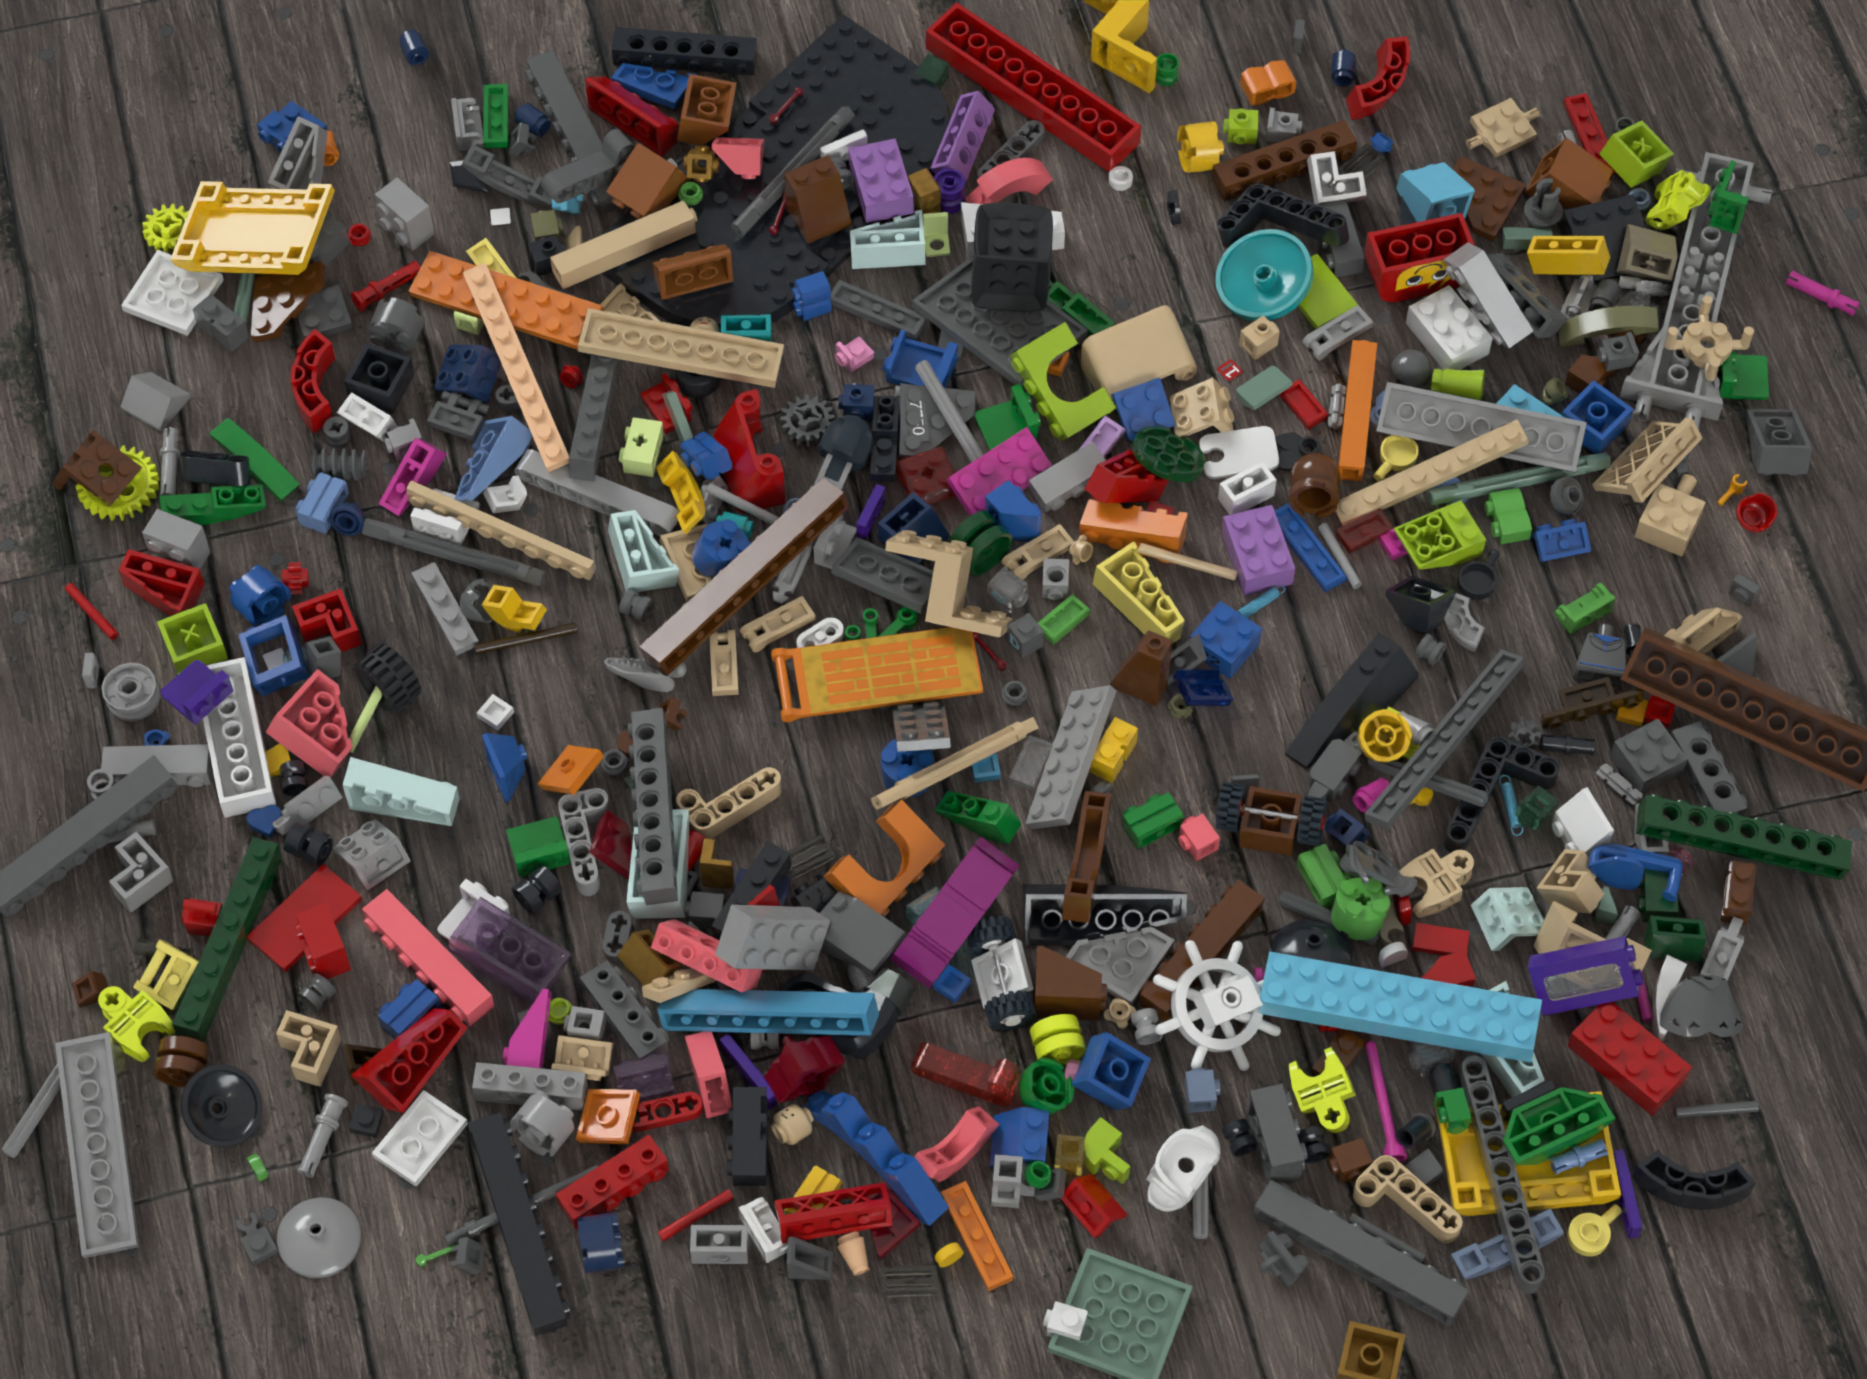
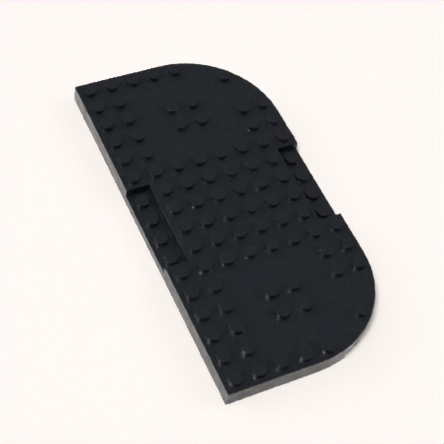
M843 15L749 101V108L729 125L727 132L718 136L765 139L761 174L756 175L755 179L741 178L740 174H735L715 153V158H719L718 173L714 172V176L711 180L708 179V182H695L701 187L703 198L696 205H687L688 208H693L697 216V222H695L696 233L601 274L616 285L621 283L626 288L627 293L635 296L642 304L672 324L690 327V324L695 319L708 317L717 322L721 332V315L760 316L771 314V321L773 323L793 310L792 303L795 300L792 295V288L795 287V280L822 271L826 278H828L851 256V230L878 222L880 225H883L889 219L866 223L853 182L848 188L844 189L852 226L807 244L787 211L786 206L778 225L779 232L776 235H772L769 232V228L775 222L784 193L744 237L738 236L732 229L731 224L841 107L849 106L855 116L832 142L860 130H864L867 134L868 144L896 138L907 177L925 168L934 176L935 173L930 168L949 124L947 105L939 87L922 68ZM801 87L803 95L798 96L779 117V122L776 125L770 124L769 116L776 114L794 94L795 88ZM711 141V142L707 145V147H709V151H713V150H712V143H713V141ZM699 159V164L706 166L707 161ZM849 160L845 161L846 169L850 170ZM683 161L677 168L687 176V170L683 169ZM677 196L667 207L674 205L678 202H681L679 200V196ZM630 209L604 234L638 219L630 214ZM725 244L730 249L733 282L662 300L654 278L653 262L663 258L683 255L686 252L703 250L710 246Z

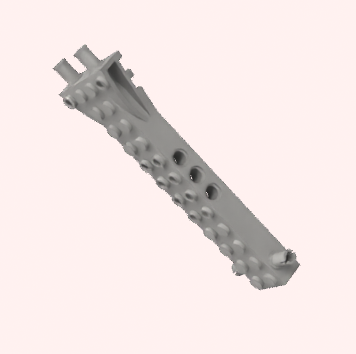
M1706 152L1701 171H1698V173L1691 172L1699 182L1708 184L1711 187V191L1701 205L1691 209L1663 327L1647 348L1645 355L1641 360L1639 359L1632 373L1624 380L1619 397L1637 402L1633 417L1638 421L1641 412L1643 413L1642 422L1649 419L1652 405L1686 413L1685 418H1692L1698 430L1701 417L1716 421L1719 419L1723 401L1720 398V382L1717 374L1713 381H1708L1705 377L1704 368L1694 365V361L1690 358L1687 359L1683 355L1682 350H1668L1664 344L1670 327L1678 329L1676 340H1682L1689 324L1699 322V309L1702 299L1706 295L1711 296L1713 299L1709 311V321L1714 323L1717 321L1737 234L1709 226L1712 216L1707 214L1712 202L1713 193L1719 184L1723 167L1728 168L1731 160L1736 161L1727 191L1748 197L1750 201L1769 205L1772 190L1751 186V183H1749L1754 164L1752 162ZM1676 168L1675 173L1681 171V169ZM1701 342V345L1705 348L1713 347L1710 342Z

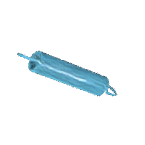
M1272 587L1237 612L1248 618L1278 598L1283 592L1279 593L1275 587Z
M1500 777L1499 782L1513 835L1519 836L1523 833V827H1521L1522 822L1511 782H1505L1501 785ZM1512 828H1522L1520 834L1516 835L1513 833Z

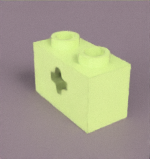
M633 417L631 426H627L625 430L624 440L627 441L625 448L621 447L619 462L623 463L624 473L654 477L664 437L662 422Z

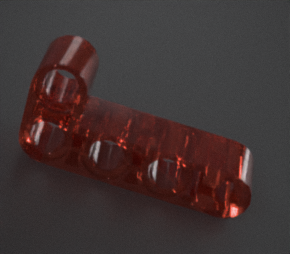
M929 1043L920 1044L910 1067V1070L919 1077L1000 1106L1010 1105L1020 1079V1068L1011 1061L999 1059L994 1067Z

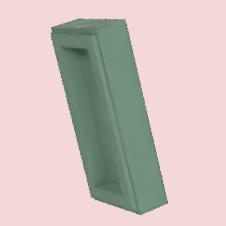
M669 391L662 394L679 441L684 442L690 438L693 439L677 393Z

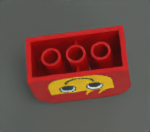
M1458 213L1367 233L1364 257L1380 298L1386 302H1400L1431 295L1448 285L1452 289L1460 287L1456 279L1453 281L1445 271V268L1448 266L1444 259L1466 243L1474 246L1475 244L1463 214Z

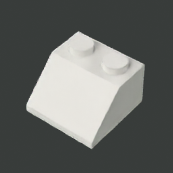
M1588 787L1582 789L1555 812L1552 829L1555 835L1563 840L1565 849L1583 850L1588 858L1596 847L1610 844L1614 829Z

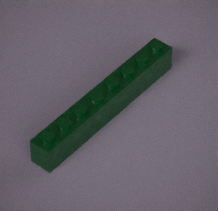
M255 837L252 838L172 1023L177 1036L193 1038L204 1043L246 945V936L252 931L281 863L282 855L277 843Z

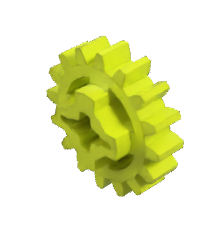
M163 204L160 211L155 208L152 209L153 216L146 215L147 222H143L142 225L144 229L143 235L149 247L154 245L155 251L163 248L165 253H168L169 249L174 251L189 211L185 212L184 206L176 209L175 204H171L170 208L166 209V206Z

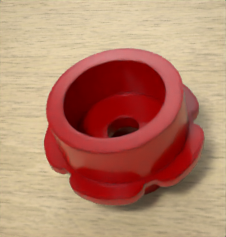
M358 223L350 227L347 236L353 246H364L370 242L372 234L366 225Z
M574 365L563 366L559 376L561 382L568 388L579 386L583 382L582 371Z

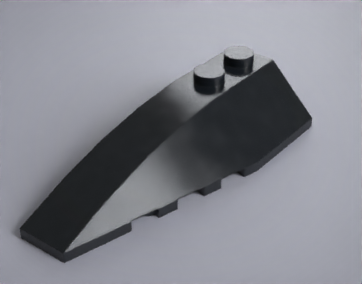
M1379 633L1325 697L1287 749L1285 755L1307 769L1317 762L1332 740L1341 739L1345 741L1354 731L1357 732L1363 720L1374 711L1387 710L1388 706L1392 708L1419 676V672L1401 646Z
M1023 884L1024 945H1074L1078 940L1088 939L1090 941L1104 938L1105 935L1121 932L1132 933L1145 927H1157L1186 920L1187 892L1130 886L1096 885L1090 922L1086 923L1062 919L1066 884Z

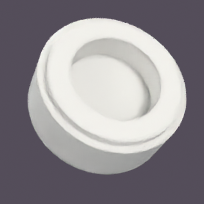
M1124 166L1114 167L1109 172V185L1118 191L1130 188L1133 182L1131 170Z

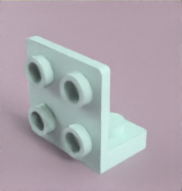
M1527 887L1489 888L1471 904L1491 951H1500L1517 936H1538L1544 922L1533 899V895Z

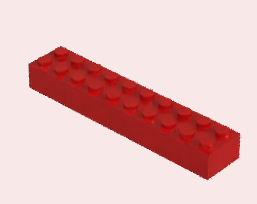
M956 2L926 30V49L1029 119L1041 122L1045 130L1106 171L1110 172L1114 167H1117L1140 144V124Z

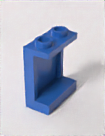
M901 330L898 338H893L890 349L892 353L890 357L885 358L882 370L886 372V382L899 386L900 383L925 386L915 367L919 362L927 360L942 386L946 388L958 359V344L948 342L946 349L908 339L906 338V331Z

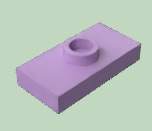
M1104 416L1080 449L1093 442L1103 457L1106 458L1126 432L1125 428Z

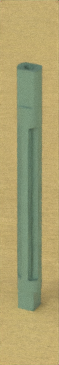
M1606 452L1579 457L1576 473L1539 465L1428 489L1427 497L1432 505L1487 495L1491 492L1515 489L1559 478L1608 469L1611 467V459Z

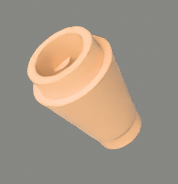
M852 1232L838 1238L839 1246L837 1248L853 1272V1275L857 1276L869 1271L864 1237H860L859 1232Z

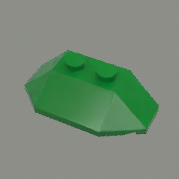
M1560 1087L1513 1109L1503 1143L1516 1166L1538 1165L1549 1160L1550 1157H1555L1570 1150L1573 1146H1579L1587 1142L1613 1122L1615 1117L1602 1095Z

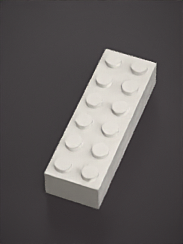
M245 657L207 665L215 674L223 670L229 675L234 690L203 718L219 803L224 818L249 813L254 809H263L268 805H276L253 687Z

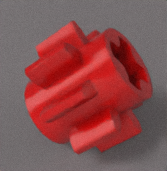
M301 562L288 563V569H282V582L290 589L291 595L302 594L303 588L309 587L308 568H302Z

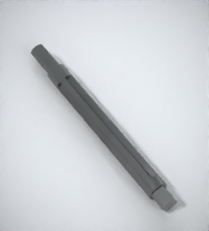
M849 106L841 107L731 224L732 229L738 236L744 237L785 192L784 173L814 161L820 155V148L830 144L855 115Z
M366 518L364 521L362 534L524 583L541 586L545 581L546 571L527 564L371 518Z

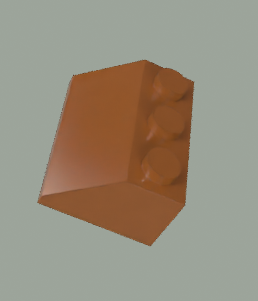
M689 74L677 141L702 145L727 132L737 83Z
M725 244L710 246L703 250L686 252L683 255L663 258L653 262L654 278L662 300L733 282L731 251Z

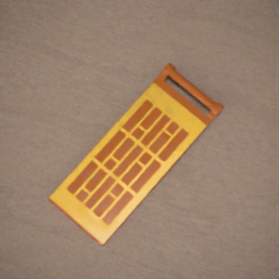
M953 627L793 649L775 648L771 651L772 660L776 665L783 709L780 713L783 722H793L805 717L973 695L983 692L973 632ZM793 658L801 709L793 708L785 661Z

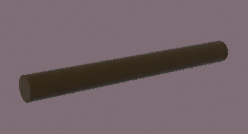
M576 623L474 644L477 655L577 633Z

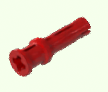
M413 260L378 282L371 281L362 290L351 292L350 295L354 305L360 312L365 311L367 306L384 299L385 294L415 278L421 268L417 261Z

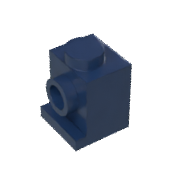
M1341 808L1337 813H1333L1328 818L1324 827L1327 834L1345 848L1348 844L1352 845L1355 841L1364 843L1370 835L1363 824Z

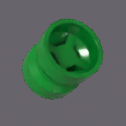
M1163 53L1157 57L1156 82L1159 85L1171 86L1177 82L1179 59L1172 53Z

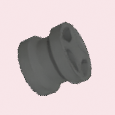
M338 416L326 420L323 430L329 446L333 448L346 446L351 439L347 421Z
M1428 633L1417 647L1415 656L1427 659L1428 664L1434 666L1442 657L1447 645L1442 641H1435L1434 637Z

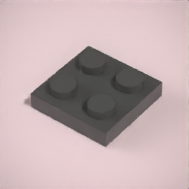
M339 284L324 288L318 294L314 292L306 301L307 306L297 316L304 339L314 329L325 337L353 328Z

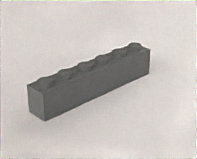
M594 354L591 356L569 456V478L595 481L618 373V359Z

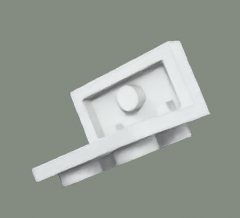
M465 879L459 886L462 899L441 922L437 930L439 935L472 957L480 958L511 922L509 905L501 897H493L487 893L486 888L480 883H472Z

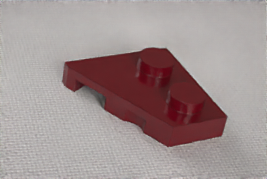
M607 810L601 815L589 853L627 880H629L632 854L629 826Z
M888 1188L892 1226L870 1229L876 1253L880 1260L921 1226L920 1221ZM881 1193L869 1195L867 1198L877 1200L882 1199Z

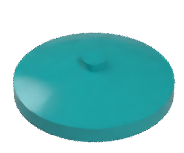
M1275 229L1255 231L1241 237L1225 251L1216 270V288L1222 302L1234 315L1249 321H1256L1263 315L1269 321L1274 320L1294 310L1307 296L1313 282V262L1305 245L1294 235Z

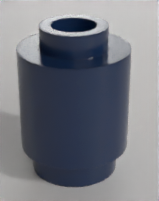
M412 29L406 30L401 34L399 44L407 62L412 65H419L425 62L429 57V51L421 34Z
M1343 49L1332 56L1331 76L1334 83L1338 86L1345 87L1351 85L1356 74V55L1349 50Z
M532 104L520 105L515 111V122L518 125L520 122L529 125V133L541 137L549 130L551 121L548 120V116Z

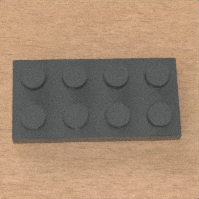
M857 537L832 565V574L920 614L928 605L933 571L892 552L885 551V549Z
M929 701L917 706L907 703L892 707L897 752L951 748L944 704Z

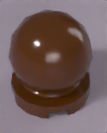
M1319 452L1303 455L1294 463L1290 473L1289 505L1294 512L1301 516H1304V513L1316 514V518L1329 516L1337 510V505L1340 501V491L1338 489L1340 483L1339 469L1330 457Z

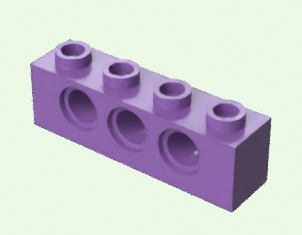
M979 91L960 95L930 168L935 174L944 169H955L963 174L966 183L995 111V108Z

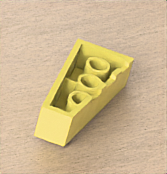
M1134 541L1096 566L1093 585L1144 635L1150 630L1171 639L1172 644L1181 638L1185 620L1169 595H1165L1161 588V582L1157 577L1153 576L1145 557L1142 558L1138 553V546Z

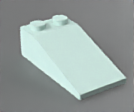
M689 809L673 810L678 901L646 906L644 897L638 895L637 880L641 879V873H637L635 857H639L640 853L635 848L633 835L627 905L632 919L685 918L688 885ZM634 826V834H638V827L635 828Z

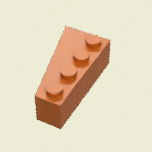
M1089 499L1080 522L1079 537L1085 535L1087 537L1086 541L1102 543L1113 549H1123L1134 541L1138 549L1140 544L1143 543L1180 554L1186 536L1188 513L1179 512L1178 516L1168 515V511L1164 509H1157L1156 513L1143 510L1142 506L1135 505L1125 509L1120 503H1104ZM1158 559L1160 562L1169 563L1168 561Z

